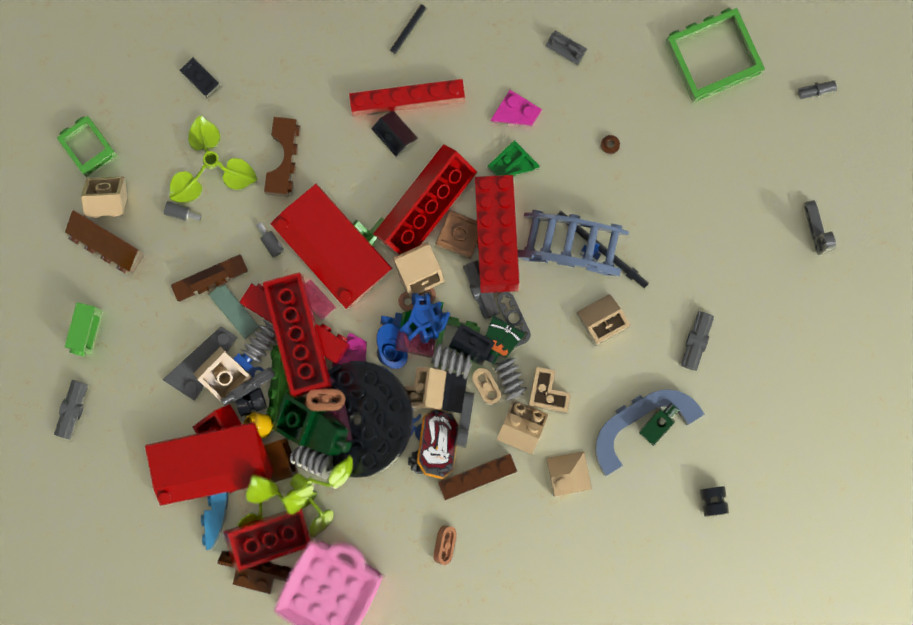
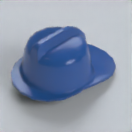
M387 323L382 325L377 332V357L387 367L399 369L407 363L408 359L404 336L399 331L400 328L398 326Z

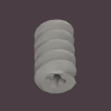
M265 319L263 321L266 326H258L261 333L254 331L257 338H249L252 344H244L247 349L246 351L240 349L254 361L260 363L262 362L260 355L267 356L264 349L271 350L269 343L276 344L274 337H276L274 327Z
M438 344L431 363L434 362V368L436 369L441 364L442 371L449 367V373L451 374L456 370V376L458 377L463 372V379L467 378L473 361H470V355H467L465 359L463 358V352L456 356V350L453 349L449 353V347L447 346L442 351L441 344Z
M509 358L494 364L499 365L494 369L495 372H501L497 378L504 379L500 386L507 387L502 391L503 394H509L505 398L506 401L524 395L523 392L527 389V387L520 386L524 380H518L522 373L515 372L519 365H512L516 358Z
M305 446L295 448L291 454L290 462L292 464L302 467L303 470H308L322 479H327L333 470V457L331 455L320 454L319 451Z

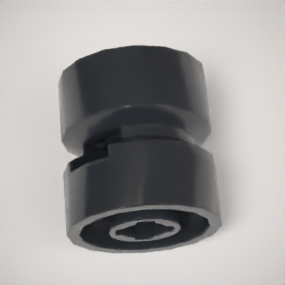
M260 386L235 401L241 417L250 414L252 410L260 411L267 408Z
M725 486L700 490L701 500L705 502L703 505L704 517L729 513L728 502L724 501L727 497ZM717 496L718 502L711 503V497Z

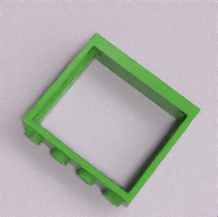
M727 8L720 12L721 15L716 17L714 15L708 16L703 19L704 22L700 24L692 23L686 26L685 30L681 32L675 30L667 37L666 44L693 103L760 75L765 70L738 8L733 10ZM733 17L754 66L697 89L676 41Z

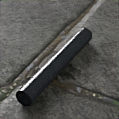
M420 4L389 50L394 55H396L427 8L424 5Z

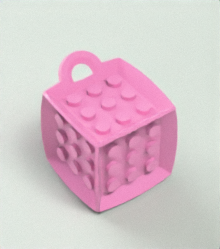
M312 538L293 568L280 594L274 612L293 625H360L377 593L382 578L385 576L366 564L363 555L355 547L346 543L330 545L317 538Z

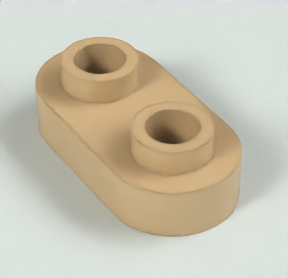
M477 369L472 376L475 387L485 403L496 404L501 398L499 387L487 369ZM484 375L485 381L480 382L478 376ZM490 391L495 393V397L492 399L488 397V392Z

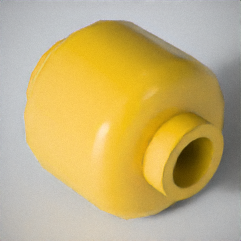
M252 412L245 418L243 423L255 422L262 439L266 438L273 430V422L268 414Z

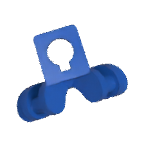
M412 293V304L414 307L409 320L401 326L399 331L401 333L404 332L408 336L407 339L409 341L419 333L421 342L425 344L428 343L429 339L435 340L439 337L438 333L445 329L450 312H442L440 307L442 305L441 301L431 305L429 293H424L423 295ZM412 322L417 326L414 331L409 327Z

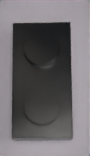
M194 57L180 69V72L206 98L220 86V83Z

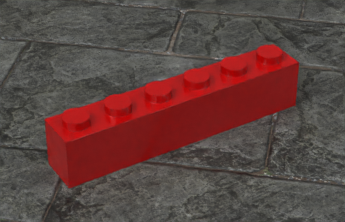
M463 79L349 93L353 117L465 102Z
M251 283L239 303L273 324L264 287L259 283L257 286ZM323 323L321 326L316 324L324 357L338 365L349 349L350 345L346 343L348 339L339 333L337 336L330 333L332 329Z

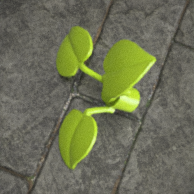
M201 115L192 123L188 134V141L194 150H205L203 166L195 178L186 171L179 172L173 176L170 182L169 198L174 202L187 203L194 201L200 196L202 185L197 180L206 168L214 169L219 166L225 171L223 182L228 188L233 190L244 189L257 181L252 167L242 159H230L227 162V168L221 162H218V155L208 150V148L217 146L220 140L219 130Z
M350 455L332 470L328 483L313 479L311 476L307 479L301 473H297L290 481V485L296 491L281 499L289 514L298 512L305 505L306 499L312 504L319 514L310 525V534L314 538L330 525L334 513L330 509L322 512L309 495L313 490L312 482L326 487L333 486L335 489L346 482L352 471L353 461Z
M252 476L246 491V498L249 502L259 503V513L257 515L254 513L245 515L239 521L237 527L265 518L261 517L263 514L262 501L265 499L268 500L276 494L280 499L284 498L279 492L276 483L265 478ZM292 489L287 495L293 493L296 489ZM312 491L309 495L313 501L317 496L315 491ZM306 499V503L301 509L306 508L311 503Z

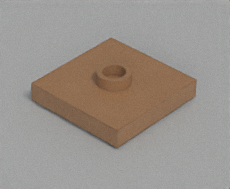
M449 210L435 245L471 259L478 242L477 221Z

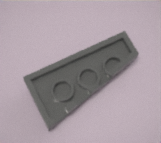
M221 326L162 380L196 401L205 386L197 380L193 373L220 346L228 353L238 337Z

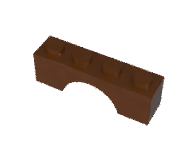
M273 118L271 136L283 146L284 158L277 169L266 173L264 188L266 195L289 197V192H293L294 182L291 181V174H295L296 162H293L294 155L298 153V144L295 143L296 136H300L301 125H298L296 119Z
M511 454L442 480L438 484L444 499L448 500L518 471Z

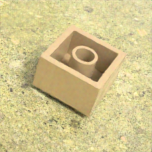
M125 177L86 178L81 195L84 217L97 218L108 215L112 217L123 215L128 197Z
M221 346L193 373L197 380L219 400L251 378L250 374Z

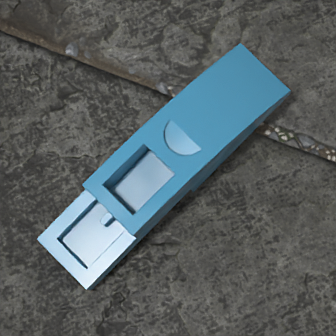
M228 492L208 496V506H211V510H206L204 515H201V525L205 526V534H202V544L206 546V550L213 549L222 532L228 509Z

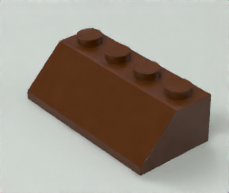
M72 211L65 233L70 235L68 239L77 245L79 242L86 245L84 249L92 254H95V252L101 254L100 259L108 264L114 262L118 265L116 269L127 274L129 271L133 274L145 254L78 212Z

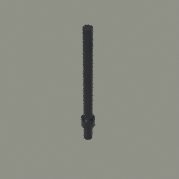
M560 211V212L557 214V215H560V216L569 217V216H567V215H566L564 212H562V211ZM577 225L575 232L588 242L589 233ZM596 240L600 244L599 252L606 257L608 249ZM614 254L613 263L626 273V277L630 280L633 279L645 289L649 282L641 277L634 267H629Z

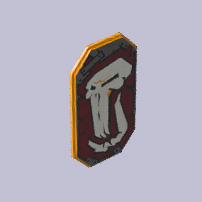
M433 409L423 416L417 463L424 475L444 479L454 469L459 425L452 413Z

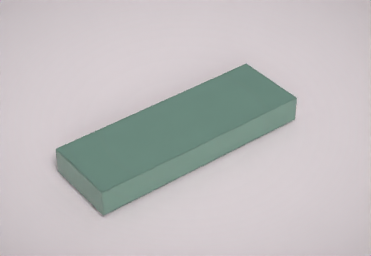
M226 285L216 288L209 294L244 339L248 338L259 328V325Z

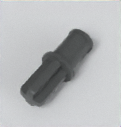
M835 80L820 84L816 82L814 85L799 88L798 96L800 99L814 96L821 97L823 94L837 92V85Z

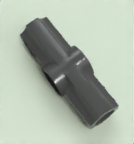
M472 261L464 265L463 268L470 283L469 287L475 301L478 302L484 319L500 314L493 298V293L480 292L479 261Z
M698 311L693 328L690 330L686 341V350L681 362L682 367L697 371L702 353L708 344V334L714 320L713 315Z
M75 380L71 381L66 399L62 401L59 409L60 417L54 435L71 440L76 422L80 419L83 412V401L88 384Z

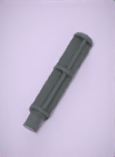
M268 367L228 392L227 396L220 399L224 406L230 402H235L274 378L275 372L272 368Z

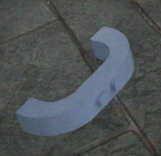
M659 390L644 398L641 395L632 400L633 404L628 408L624 405L615 411L616 415L602 426L596 439L595 455L603 474L607 476L623 466L614 451L615 437L622 429L658 407H667L670 403H673L680 410L678 414L684 423L689 425L705 415L698 403L680 391Z

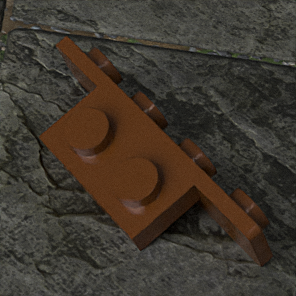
M239 254L171 284L177 301L181 302L197 294L203 295L215 286L217 288L224 286L228 280L247 273L248 269L242 256Z
M222 551L217 563L233 568L229 551ZM268 561L241 571L235 570L233 585L270 594L274 579L287 582L293 569Z

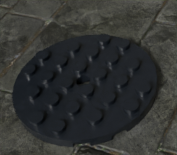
M350 361L336 365L328 370L332 387L323 390L336 389L345 395V402L341 409L327 412L331 413L348 428L349 432L346 440L351 443V448L346 453L341 451L339 455H331L333 457V469L350 455L353 467L349 477L373 476L389 468L405 450L413 427L412 404L401 381L388 369L366 361ZM360 414L361 422L356 425L353 420L354 416Z

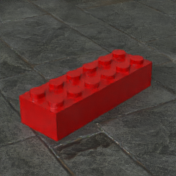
M443 144L373 235L397 256L420 246L478 172L456 150Z
M513 175L475 177L480 292L519 291Z
M298 272L263 282L291 395L298 397L308 394L311 390H323L332 387L304 276Z

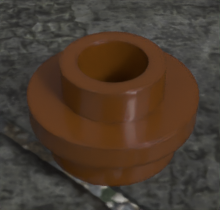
M607 135L602 139L601 148L607 154H614L620 148V141L614 135ZM612 141L614 146L608 147L607 142Z

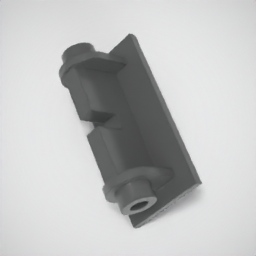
M556 30L551 34L545 46L576 65L580 63L587 51V48Z

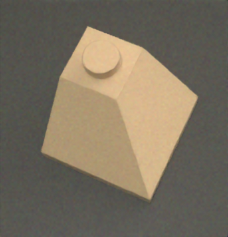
M584 451L546 458L554 496L592 489Z

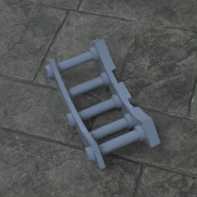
M532 210V213H524V217L532 219L527 247H524V250H518V258L529 262L548 263V261L557 262L558 265L568 267H584L587 271L606 276H620L621 269L614 267L613 263L619 235H629V231L623 230L621 225L611 224L609 226L580 219V216L569 214V217L544 214V212L539 210ZM540 221H548L543 248L540 251H535L534 246ZM556 222L569 224L564 250L561 254L551 253L552 250H550ZM577 225L591 228L585 256L582 259L572 257L571 254ZM598 230L611 233L606 259L603 261V264L594 262V258H592Z

